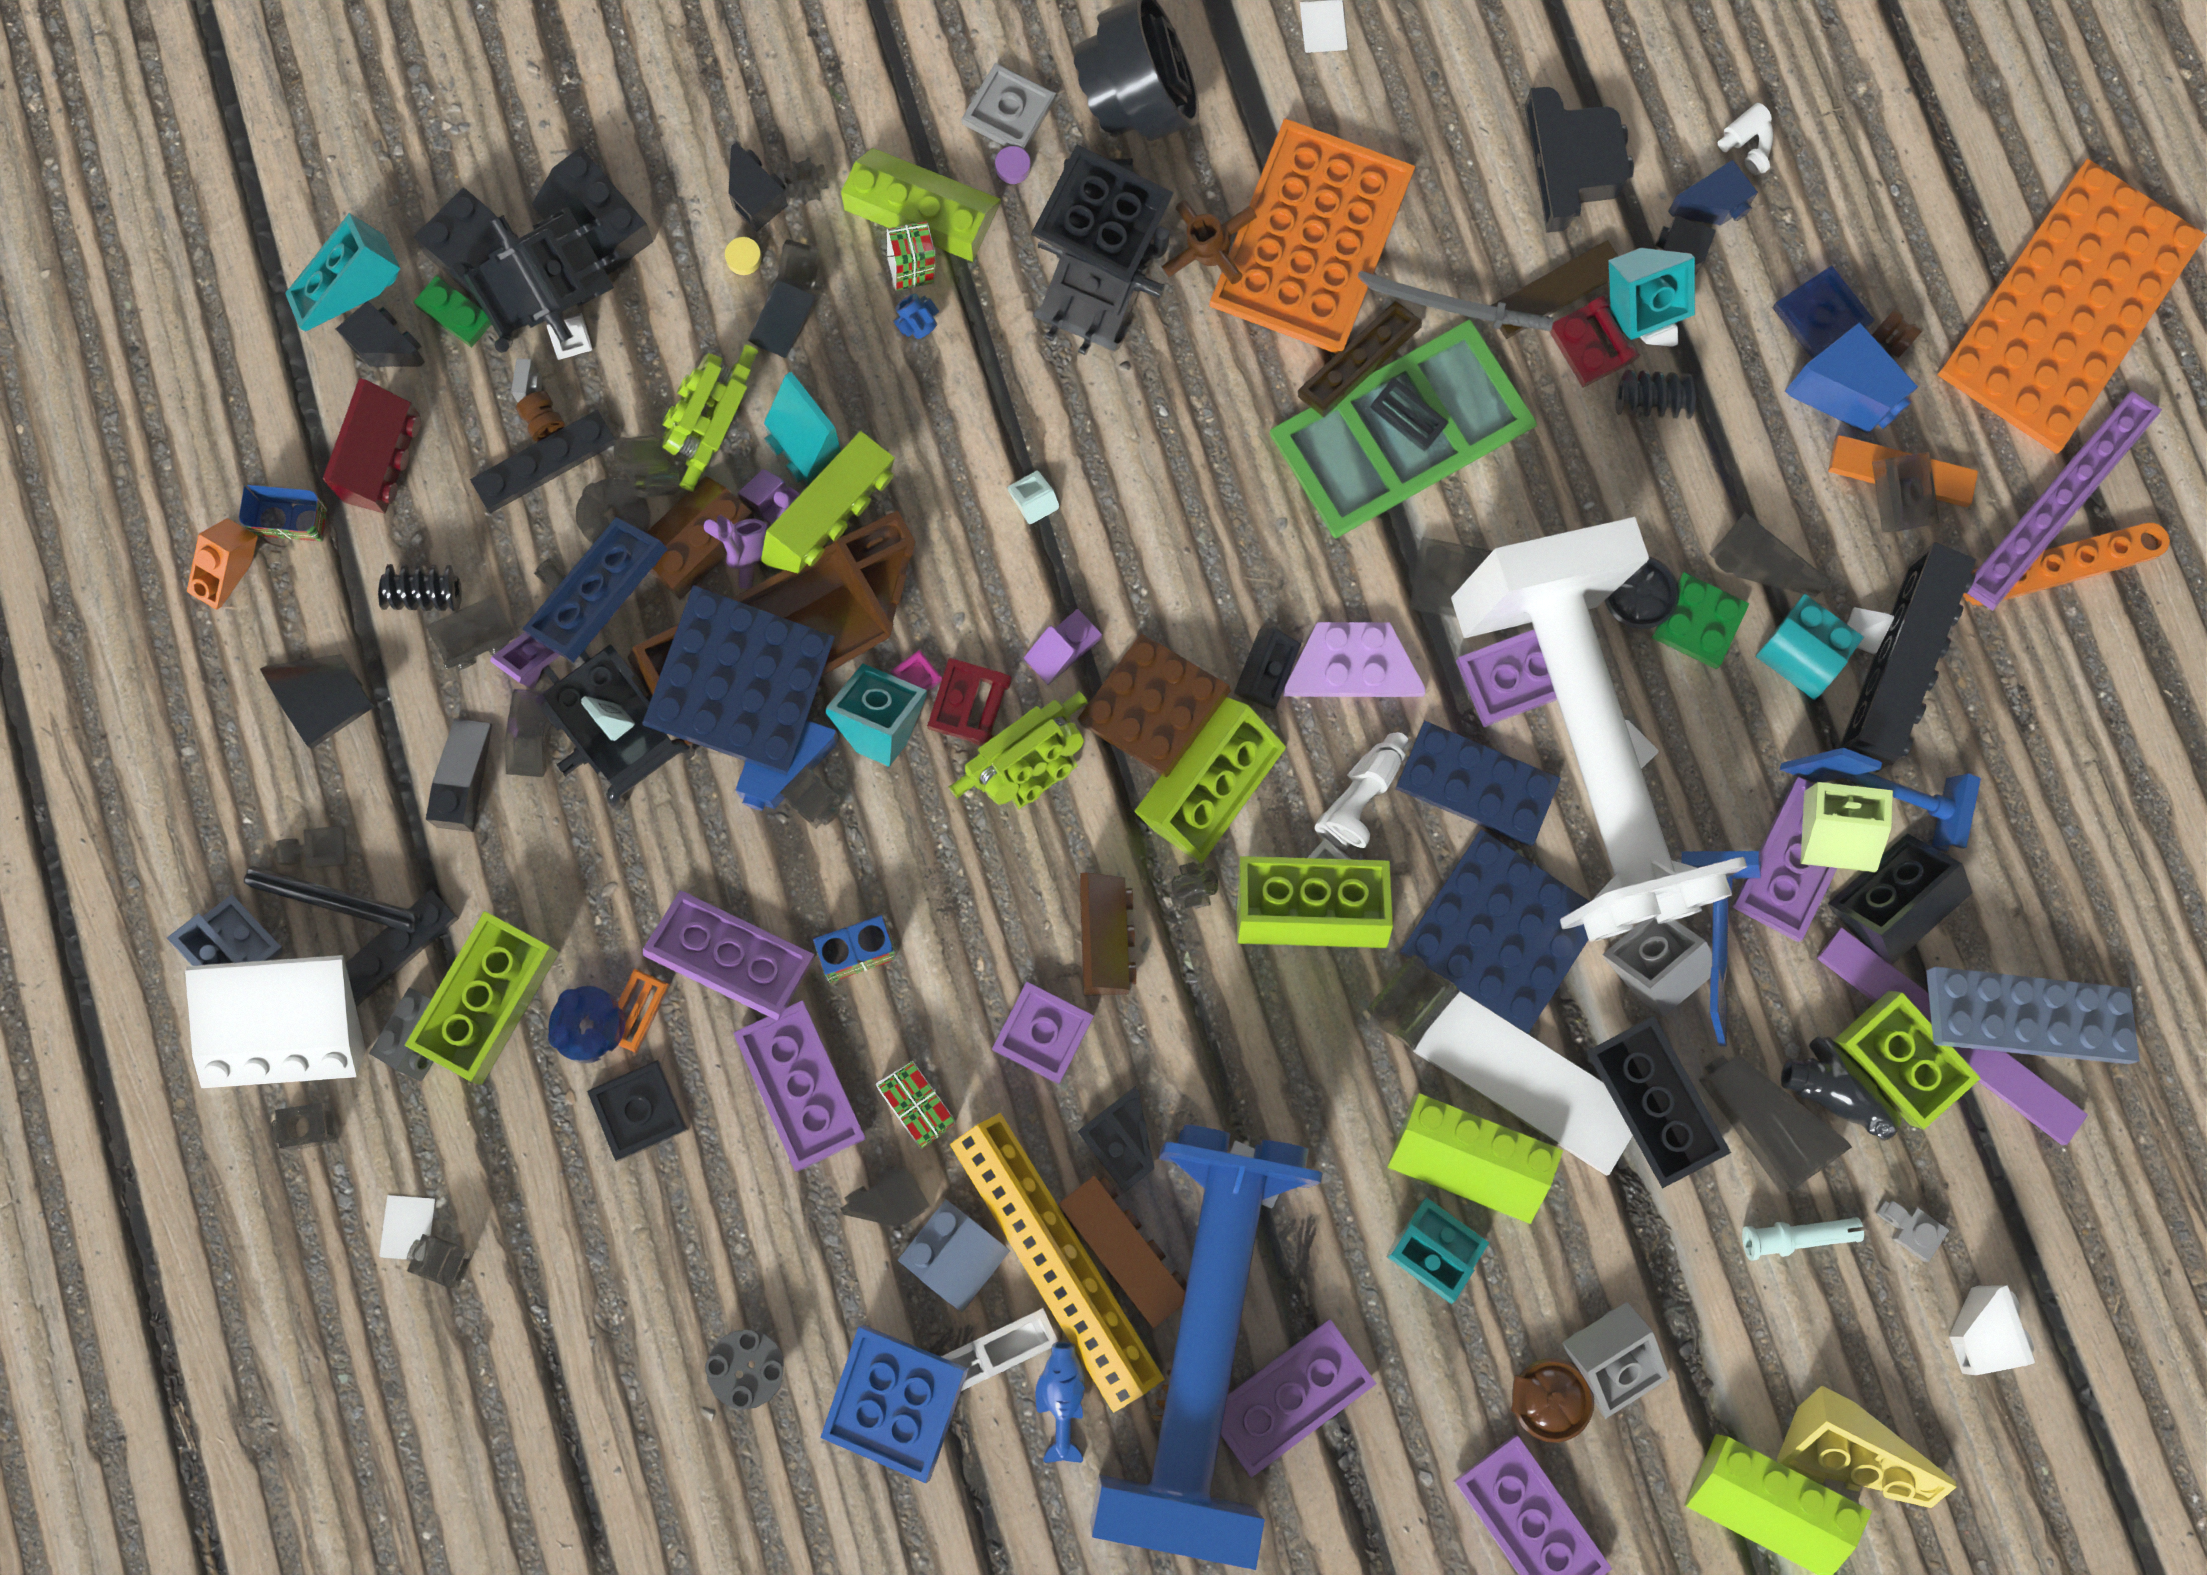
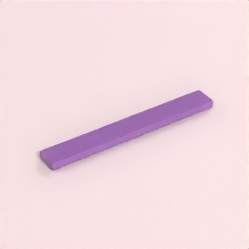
M2131 390L1975 572L1974 583L1967 594L1993 611L2148 429L2162 409Z
M1843 928L1837 929L1817 959L1873 1002L1879 1000L1888 990L1902 992L1932 1024L1929 993ZM1953 1047L1981 1078L1978 1082L2061 1145H2067L2088 1116L2087 1113L2008 1053Z

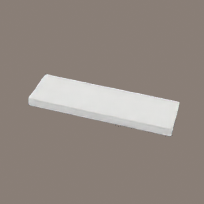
M1454 987L1447 995L1413 1050L1417 1055L1606 1176L1611 1173L1633 1136L1602 1081Z

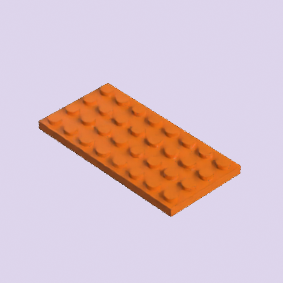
M2087 158L1937 375L2058 454L2079 426L2207 234Z

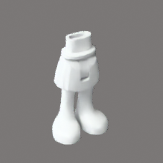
M1399 732L1388 734L1383 743L1376 744L1349 772L1347 776L1353 782L1333 805L1320 816L1315 825V831L1322 840L1327 838L1340 850H1346L1350 844L1360 848L1366 847L1370 840V832L1360 821L1361 813L1374 795H1380L1388 789L1397 774L1401 761L1405 758V753L1402 750L1408 742V738L1404 734Z

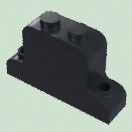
M1551 87L1531 88L1525 102V111L1546 233L1564 231L1570 226L1573 217L1580 216L1581 203L1615 199L1620 195L1628 178L1633 177L1634 162L1631 156H1627L1626 151L1628 129L1625 124L1621 123V117L1617 110L1612 107L1604 106L1566 110L1559 93Z

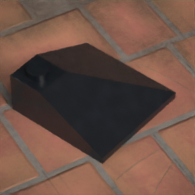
M1077 144L1031 235L1129 284L1156 233V229L1165 215L1174 192Z

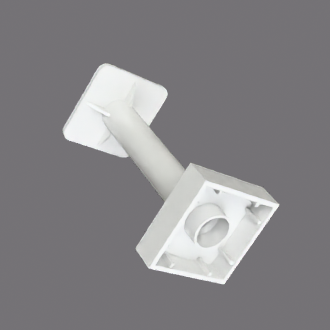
M1635 517L1495 548L1451 597L1464 638L1523 624H1533L1615 875L1592 901L1560 919L1562 929L1584 924L1589 942L1625 933L1633 929L1632 924L1656 917L1658 924L1698 913L1702 911L1701 906L1731 896L1732 893L1727 877L1747 867L1744 857L1700 868L1671 860L1588 609L1598 607L1649 560Z

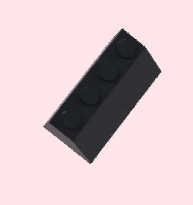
M1655 1016L1586 1051L1662 1189L1731 1153Z

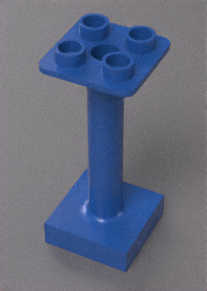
M1184 1125L1183 1130H1180L1178 1143L1165 1142L1160 1149L1158 1159L1176 1163L1204 1188L1152 1479L1150 1484L1099 1475L1090 1519L1092 1538L1256 1570L1265 1519L1253 1505L1211 1497L1213 1475L1262 1200L1297 1187L1310 1188L1320 1184L1323 1173L1306 1168L1308 1148L1284 1142L1262 1140L1261 1145H1255L1254 1157H1245L1227 1153L1230 1133L1202 1126Z

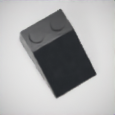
M464 187L414 236L424 255L475 299L476 297L463 276L454 277L451 274V265L464 261L476 268L490 259L489 254L502 247L500 244L502 241L492 224H490L491 221L498 217Z

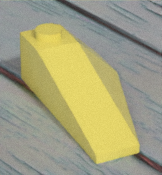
M1824 1386L1818 1388L1798 1406L1777 1457L1778 1463L1815 1482L1824 1483L1826 1478L1845 1482L1846 1489L1858 1492L1863 1486L1883 1491L1885 1498L1932 1508L1957 1487L1954 1479L1858 1404Z

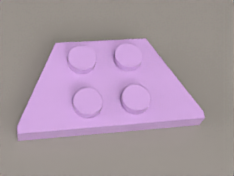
M1317 622L1283 690V696L1424 697L1425 687L1390 623Z

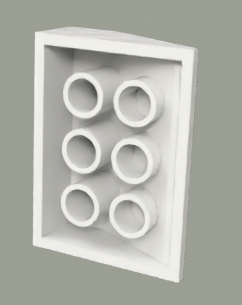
M344 955L187 966L185 974L192 1056L201 1088L357 1077L366 1049Z

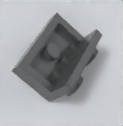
M409 987L369 1054L395 1070L418 1081H422L434 1061L404 1045L431 999Z

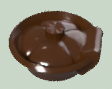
M1545 1358L1527 1366L1520 1375H1514L1512 1407L1510 1411L1515 1413L1521 1426L1535 1438L1553 1443L1564 1442L1576 1437L1587 1427L1594 1411V1394L1576 1365L1559 1358Z

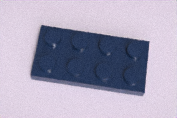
M616 517L523 627V630L534 640L574 663L604 625L609 622L624 601L633 593L634 589L648 572L657 564L658 560L668 550L667 547L655 537Z
M1424 720L1395 789L1532 847L1561 778Z

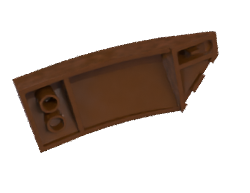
M897 510L826 546L824 553L812 567L806 564L799 573L783 570L731 599L835 636L821 675L822 677L891 636L896 608L900 602L907 576L906 571L916 541ZM678 625L635 645L627 657L651 698ZM684 740L687 746L693 744L692 742Z

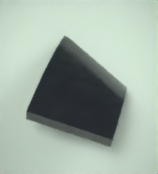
M342 654L268 665L260 668L277 701L310 749H313L375 707L361 686L363 684Z

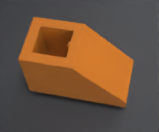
M229 518L199 533L187 592L216 610L221 608L251 566L258 536Z

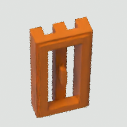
M634 968L601 1038L637 1054L670 984ZM639 981H645L620 1036L614 1035ZM653 986L658 987L632 1042L627 1041Z

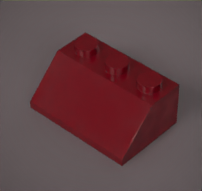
M358 379L323 476V480L344 503L385 514L388 505L394 502L398 491L396 483L400 471L405 470L409 461L408 448L412 437L415 438L418 435L421 427L420 414L412 403L366 379Z

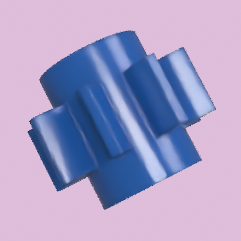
M916 293L911 294L901 300L895 307L899 317L894 319L893 322L902 335L905 334L909 337L913 334L916 339H920L932 332L937 326L933 316L939 313V310L931 298L927 299L925 295L919 298Z

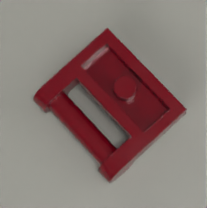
M1600 296L1588 305L1554 321L1552 330L1549 331L1582 388L1633 363L1640 357L1636 347L1629 345L1608 310L1610 304L1605 296ZM1597 318L1617 351V356L1610 358L1589 323V319Z
M949 657L927 728L983 746L994 737L991 733L1005 690L1010 688L1013 678L998 671ZM982 681L989 683L991 688L978 729L967 725Z

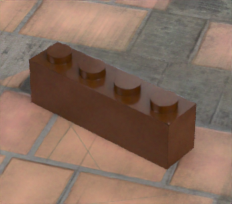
M1092 1176L1058 1203V1206L1154 1329L1183 1306L1187 1282L1177 1270L1170 1274L1161 1261L1166 1258V1255L1153 1239L1146 1243L1137 1230L1142 1227V1224L1128 1208L1122 1212L1114 1199L1119 1195L1108 1180L1104 1177L1101 1181H1098L1095 1176Z

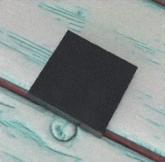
M659 1060L587 1091L616 1162L688 1131Z

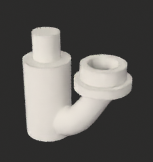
M1755 103L1724 129V137L1718 141L1719 148L1723 152H1728L1732 147H1742L1758 134V149H1752L1748 152L1744 160L1745 166L1754 175L1765 173L1770 168L1768 157L1773 142V128L1770 123L1772 117L1769 110L1763 104Z

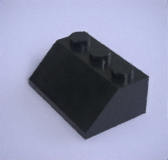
M582 147L552 168L532 203L533 208L543 220L569 207L580 228L600 217L604 224L584 235L598 260L617 250L621 253L622 257L603 267L607 276L654 242L647 223Z
M1907 833L1882 855L1876 872L1864 871L1834 897L1828 905L1861 943L1883 959L1894 964L1968 898L1973 891L1961 862Z

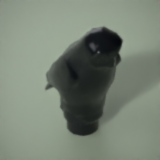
M1816 1037L1809 1044L1810 1049L1819 1061L1815 1058H1808L1803 1061L1790 1058L1785 1062L1781 1072V1086L1783 1088L1793 1090L1802 1099L1817 1102L1836 1116L1862 1125L1869 1134L1878 1136L1882 1141L1893 1138L1899 1130L1902 1118L1883 1095L1877 1083L1830 1037Z

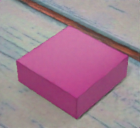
M920 650L890 671L892 676L923 688L927 692L942 681V677Z

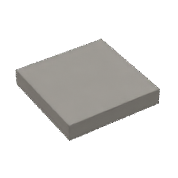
M994 63L963 115L962 125L1006 147L1017 146L1026 151L1054 104L1056 93Z

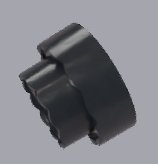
M1123 0L1100 12L1097 16V21L1099 22L1097 34L1078 43L1074 47L1076 52L1074 65L1079 71V86L1088 96L1089 109L1099 119L1101 129L1110 133L1111 137H1116L1135 129L1140 134L1145 135L1148 141H1154L1196 125L1199 120V100L1193 74L1176 30L1157 0Z

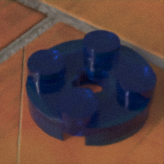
M581 986L574 990L567 989L559 995L558 1002L550 1015L548 1026L549 1044L556 1048L564 1057L578 1063H594L601 1060L598 1057L603 1056L608 1050L612 1052L622 1039L625 1029L623 1010L619 1008L616 998L601 988ZM589 1015V1019L594 1022L592 1028H586L585 1033L581 1034L580 1023Z

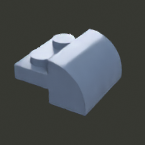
M232 894L203 917L198 913L167 937L168 941L191 966L269 961L275 959L283 952L282 947Z
M945 1199L898 1261L923 1283L963 1313L1010 1250Z

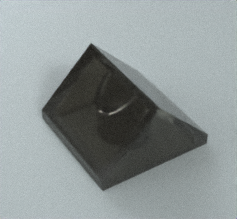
M1930 452L1872 461L1882 533L1903 531L1940 523Z

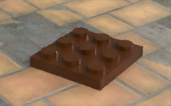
M1141 633L1077 720L1086 729L1167 778L1226 699L1231 689L1229 684Z

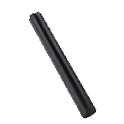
M249 867L244 877V883L251 888L410 933L417 929L420 922V915L413 910L260 867Z

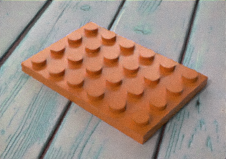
M1284 118L1249 204L1257 218L1238 231L1228 255L1243 277L1238 283L1231 284L1222 272L1211 297L1209 307L1336 354L1343 351L1368 290V286L1358 278L1359 271H1364L1374 275L1414 173L1415 166Z

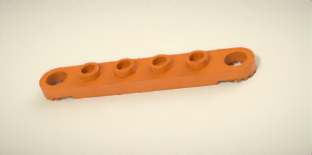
M2144 523L2044 550L2002 601L2154 560L2167 551L2170 543L2169 535L2159 524ZM2143 533L2152 534V537L2156 538L2154 539L2157 541L2156 550H2149L2143 546L2141 542ZM1979 568L1972 570V572L1975 573ZM1963 593V596L1966 598L1965 600L1969 601L1971 605H1983L1969 594Z

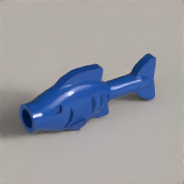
M1056 1342L1052 1344V1353L1036 1384L1037 1412L1051 1411L1056 1418V1440L1048 1447L1043 1456L1045 1463L1063 1460L1083 1462V1454L1077 1445L1071 1442V1418L1081 1419L1083 1417L1081 1401L1085 1390V1374L1075 1354V1344L1071 1342Z

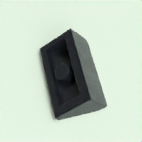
M789 277L778 279L748 341L783 358H787L817 295Z
M1274 627L1261 628L1257 633L1234 693L1270 709H1276L1301 643Z

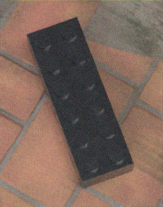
M1934 542L1909 564L1890 615L1894 616V619L1877 653L1873 657L1838 749L1846 748L1881 761L1882 766L1880 770L1888 765L1892 766L1896 760L1907 756L1914 741V737L1910 736L1913 725L1920 722L1926 710V704L1922 703L1926 691H1930L1933 688L1939 675V671L1935 670L1938 659H1942L1951 644V638L1947 637L1951 625L1955 626L1962 615L1964 606L1960 605L1963 593H1968L1974 583L1976 573H1973L1972 569L1976 562L1975 558Z

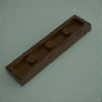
M1606 240L1498 302L1506 303L1505 309L1549 316L1608 283L1609 260L1618 257V254L1610 242ZM1496 302V303H1494V304H1492V305H1490V306L1497 307L1498 302ZM1502 324L1500 327V331L1505 339L1526 329V327L1514 326L1512 324Z
M1397 301L1393 302L1345 346L1343 351H1340L1298 390V398L1322 417H1325L1422 328V320Z

